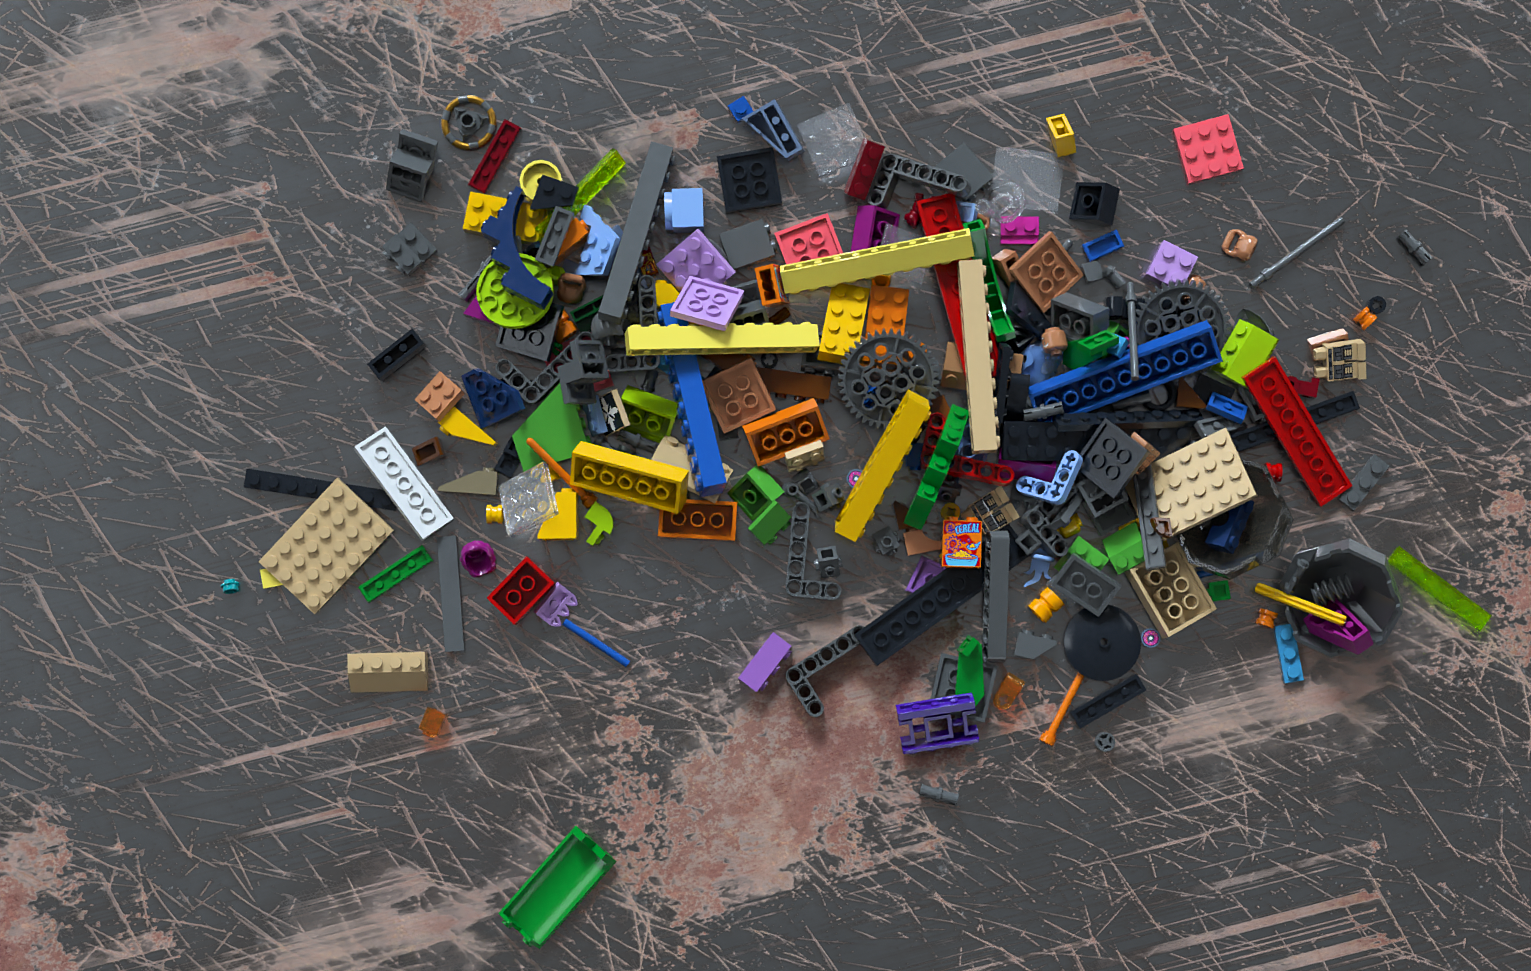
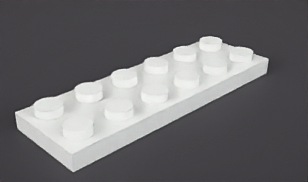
M386 426L354 447L355 452L421 541L454 519Z

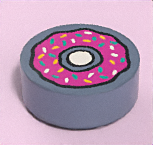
M859 469L851 470L847 475V484L851 488L854 487L862 473Z
M1149 628L1141 633V643L1145 647L1153 648L1159 644L1160 634L1157 630Z

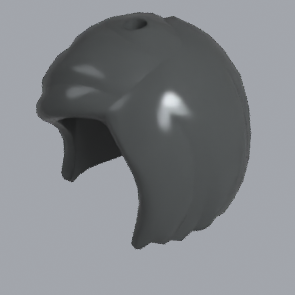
M597 313L591 323L593 339L602 340L604 346L617 345L614 335H624L622 325L625 319H622L621 325L598 319Z

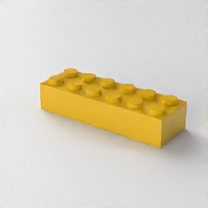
M580 441L572 452L570 485L679 514L686 503L689 470L583 441Z

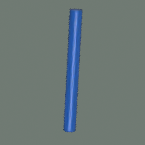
M568 619L563 622V626L623 666L627 667L630 663V660Z

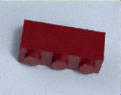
M865 138L863 139L844 189L846 194L865 201L885 146Z

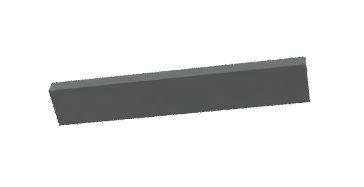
M1151 463L1141 474L1137 475L1135 473L1133 476L1147 571L1167 568L1162 536L1155 532L1150 523L1151 518L1159 517Z
M457 536L437 537L445 652L465 651Z

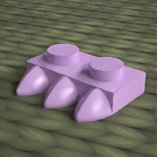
M557 582L533 612L549 625L558 627L561 626V621L557 614L569 616V610L565 604L577 606L578 603L574 594Z

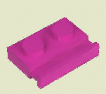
M1000 217V245H1035L1039 241V217Z

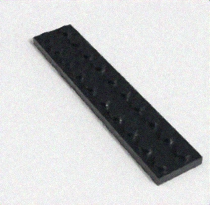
M1003 421L1001 459L1062 461L1063 456L1068 451L1074 450L1080 454L1096 430L1057 432L1053 421ZM1191 427L1122 429L1130 436L1136 432L1160 452V455L1153 462L1188 446L1191 441Z
M1007 524L999 531H1008L1010 571L1031 554L1027 555L1015 542L1018 535L1010 524ZM985 541L981 544L980 569H944L854 634L875 666L884 662L984 589Z

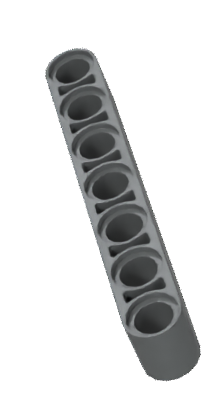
M987 531L985 537L982 657L985 663L1005 662L1010 544L1008 531Z

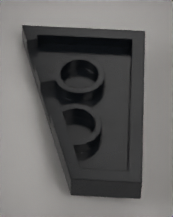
M1017 280L1010 283L1005 312L1041 340L1045 330L1051 328V323Z

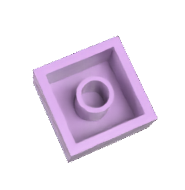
M1163 240L1144 277L1159 285L1163 282L1168 286L1169 280L1175 284L1176 279L1183 283L1184 279L1188 278L1198 256Z

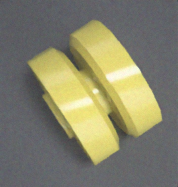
M533 161L526 165L521 172L520 187L530 203L534 199L542 175L563 181L557 167L549 161Z

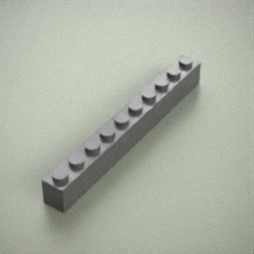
M651 141L598 311V319L621 325L622 319L627 318L629 308H626L628 301H632L634 294L632 286L633 284L637 285L639 278L637 270L638 267L642 268L645 257L642 254L644 250L647 251L650 239H647V237L654 230L655 222L652 221L654 216H658L660 210L658 202L659 199L663 200L664 182L668 183L671 173L668 171L669 166L674 165L676 155H673V147Z

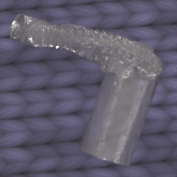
M1002 179L986 190L983 196L984 199L976 202L975 209L979 214L986 218H992L998 223H1010L1022 213L1025 207L1024 190L1011 179ZM1004 184L1012 187L1020 202L1016 212L1007 218H1001L999 215L1013 206V196L1008 192H1001L991 201L988 199L993 190ZM1003 196H1008L1010 203L1006 207H1002L1001 210H998L995 202L1000 201V198Z

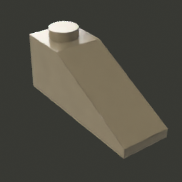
M483 468V471L473 472L439 486L438 491L497 496L499 473L495 472L494 468Z

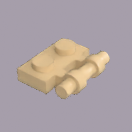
M821 440L785 452V461L789 473L802 471V468L810 465H819V462L825 460Z

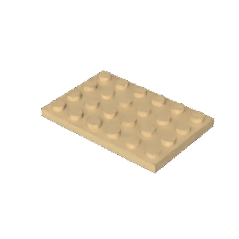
M1227 428L1219 430L1152 463L1159 518H1170L1173 537L1258 497ZM1132 477L1125 488L1138 516Z
M336 478L261 558L259 563L312 613L316 614L388 538L394 529L344 482Z

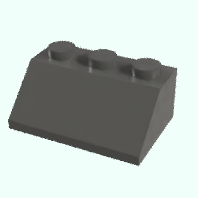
M1066 292L1051 299V328L1059 327L1060 330H1063L1068 341L1095 335L1108 329L1109 308Z

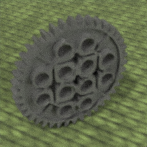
M1176 279L1175 284L1169 280L1168 286L1162 282L1161 289L1155 286V293L1150 290L1148 291L1149 298L1143 296L1145 303L1138 302L1141 309H1135L1138 314L1136 316L1137 346L1160 338L1158 334L1161 333V328L1166 332L1163 334L1165 336L1178 331L1181 325L1187 328L1197 324L1199 320L1201 322L1207 320L1211 327L1215 328L1214 336L1219 351L1221 348L1223 349V343L1228 340L1226 335L1231 334L1226 329L1231 327V324L1226 322L1230 319V316L1224 315L1228 312V309L1222 308L1225 302L1220 301L1221 297L1219 295L1215 296L1216 292L1214 290L1209 291V286L1203 287L1201 282L1196 285L1195 280H1192L1189 284L1187 279H1184L1183 283ZM1183 295H1188L1186 303L1180 302ZM1166 299H1169V306L1166 308H1162V302ZM1175 307H1179L1181 309L1178 311L1177 315L1173 312L1176 310ZM1210 308V315L1203 317V311ZM1192 313V319L1185 322V315ZM1169 318H1173V324L1171 326H1166V320ZM1155 323V328L1147 331V325ZM1200 370L1195 371V373L1200 375Z
M883 328L882 334H879L876 329L874 336L868 332L867 339L860 336L861 343L855 340L854 344L856 347L849 346L851 353H844L847 359H841V363L845 366L839 367V370L843 373L838 374V378L843 379L838 382V386L843 387L839 390V393H845L842 396V401L848 400L845 406H852L850 413L857 411L856 418L863 416V423L869 420V426L876 422L877 428L883 424L884 429L887 428L895 413L891 410V406L893 404H900L903 399L895 398L896 391L899 393L904 392L902 394V397H904L909 389L928 399L929 405H933L930 398L936 399V395L933 392L938 391V387L934 385L939 384V380L935 378L939 376V372L934 371L938 368V365L932 364L936 359L935 357H930L932 351L925 352L927 345L920 346L921 339L915 342L914 334L908 338L907 331L901 335V331L898 329L896 334H894L893 328H890L889 333H886L885 328ZM880 345L885 346L887 349L883 354L876 352V348ZM906 351L913 353V357L909 360L904 359L902 356ZM862 356H868L870 362L862 364L859 359ZM875 359H877L878 361L883 360L881 362L882 366H874ZM890 361L897 364V367L893 370H889L886 367ZM901 363L904 366H909V375L907 372L901 371ZM920 367L924 372L922 375L917 376L913 373V370ZM878 372L881 376L878 380H872L870 374ZM885 376L892 377V382L885 381ZM905 378L907 384L900 386L897 384V380ZM861 382L864 384V388L856 390L853 387L854 384ZM868 383L872 387L876 386V395L872 391L868 392ZM883 388H888L891 390V393L888 396H883L880 391ZM867 398H871L875 403L872 406H866L864 401Z

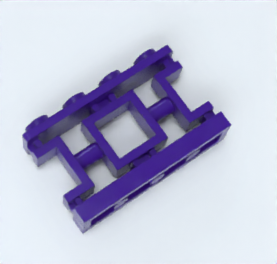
M965 693L896 705L899 726L908 724L910 735L900 737L903 754H916L921 751H934L940 748H953L958 745H972L980 742L977 725L968 726L966 715L976 713L973 694ZM961 711V718L951 719V712ZM923 717L924 724L913 725L912 719ZM947 719L948 729L929 732L928 721ZM963 725V732L953 733L952 727ZM925 731L926 738L915 739L914 733Z

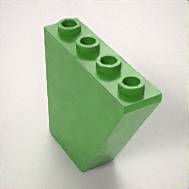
M560 382L512 435L524 472L548 465L526 443L528 438H533L556 462L572 458V452L580 441L592 444L590 436H586L584 429L587 428L584 417H579L578 410H581L580 404H564Z

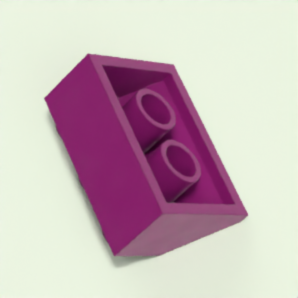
M875 205L858 206L851 252L896 243L900 214Z
M998 447L996 464L1010 467L1014 472L1013 479L1018 480L1023 476H1028L1052 483L1056 470V461L1002 460V448ZM1000 473V477L1009 478L1007 473Z

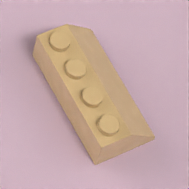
M665 435L651 460L689 470L687 490L699 495V492H696L694 488L696 478L695 474H691L689 466L691 457L690 455L687 456L685 445L678 442L676 438ZM722 463L726 482L728 483L733 469L729 468L727 464ZM721 493L703 498L716 503Z
M428 652L347 654L351 693L428 691Z

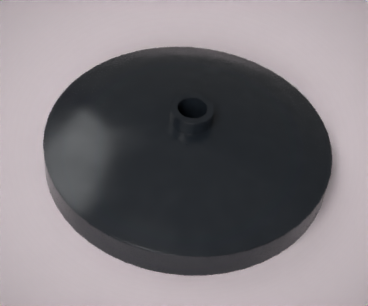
M1108 604L1099 617L1086 608L1075 614L1066 627L1063 646L1068 662L1078 673L1091 680L1110 681L1123 676L1134 666L1141 650V637L1139 629L1131 616L1124 610ZM1101 639H1106V645L1101 644Z

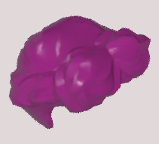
M474 540L462 547L460 561L464 569L472 577H481L483 574L491 573L496 569V557L488 543Z

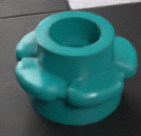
M235 579L224 580V584H221L223 593H237L240 583L236 582Z

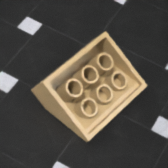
M1179 542L1164 549L1167 568L1147 571L1145 561L1124 572L1162 639L1170 637L1217 609Z

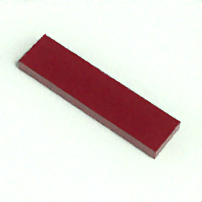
M504 119L468 186L486 194L522 130L521 127Z

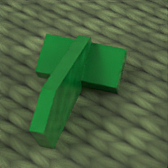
M1104 330L1092 336L1067 342L1068 347L1063 351V364L1073 370L1085 366L1106 355L1108 348L1119 344V336Z
M968 635L957 649L959 653L955 695L972 693L976 707L984 696L982 644L974 637Z

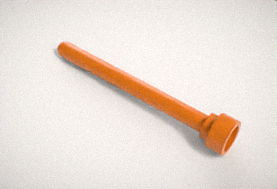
M533 438L527 439L526 443L578 493L582 504L587 509L591 507L598 497L593 492H586L581 487L570 485V475Z
M1077 673L1049 730L1042 733L1039 739L1049 746H1054L1056 742L1055 733L1084 679V676L1080 673Z

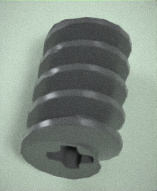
M1346 573L1344 574V580L1337 576L1336 582L1329 578L1328 585L1323 580L1321 587L1314 583V589H1311L1315 603L1319 606L1321 601L1328 605V599L1335 603L1336 596L1341 601L1343 600V594L1347 598H1350L1351 592L1354 594L1349 576Z

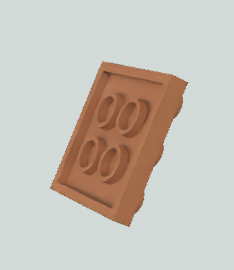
M1050 231L1008 269L1042 313H1045L1051 307V299L1066 293L1084 276L1053 232Z
M752 357L702 380L706 397L724 434L776 410L775 404Z

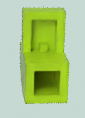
M595 501L585 515L586 519L596 525V528L586 541L593 547L595 544L599 545L605 537L603 535L604 531L611 535L614 529V520L611 513Z

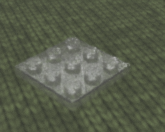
M849 102L797 124V128L819 178L855 163L865 137Z
M541 462L498 486L508 536L512 538L559 514L549 467L545 462Z

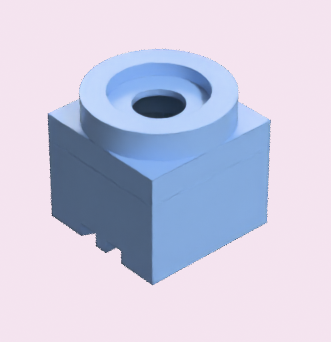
M672 189V192H664L665 230H673L674 233H693L699 229L704 233L703 189Z

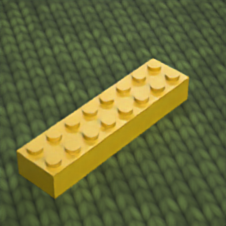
M909 389L907 390L835 519V532L856 542L858 537L862 538L866 530L864 527L866 522L872 520L875 511H873L875 506L881 504L884 498V490L886 488L889 489L894 480L892 478L894 472L900 470L903 461H901L903 456L908 455L911 451L912 440L914 438L917 439L921 433L922 428L920 426L922 422H926L930 417L931 411H929L928 399Z

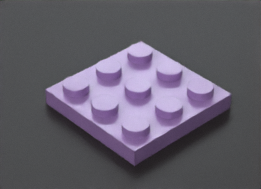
M699 229L695 230L656 264L679 292L682 291L690 276L723 284L735 273V270Z
M690 276L672 306L670 316L725 331L744 297V290Z

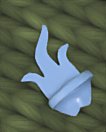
M1038 548L1031 554L1030 569L1024 573L1029 575L1035 570L1033 579L1025 583L1024 587L1039 581L1042 572H1044L1046 579H1051L1048 575L1050 562H1054V558L1049 556L1045 550Z

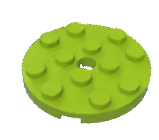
M519 253L523 264L530 273L540 282L550 287L554 296L553 280L547 268L542 263L535 261L534 257ZM493 261L489 263L481 273L476 288L477 301L484 315L494 324L508 329L525 328L539 321L550 308L553 296L545 310L515 295L512 296L501 285V279L504 273L508 271L494 264Z

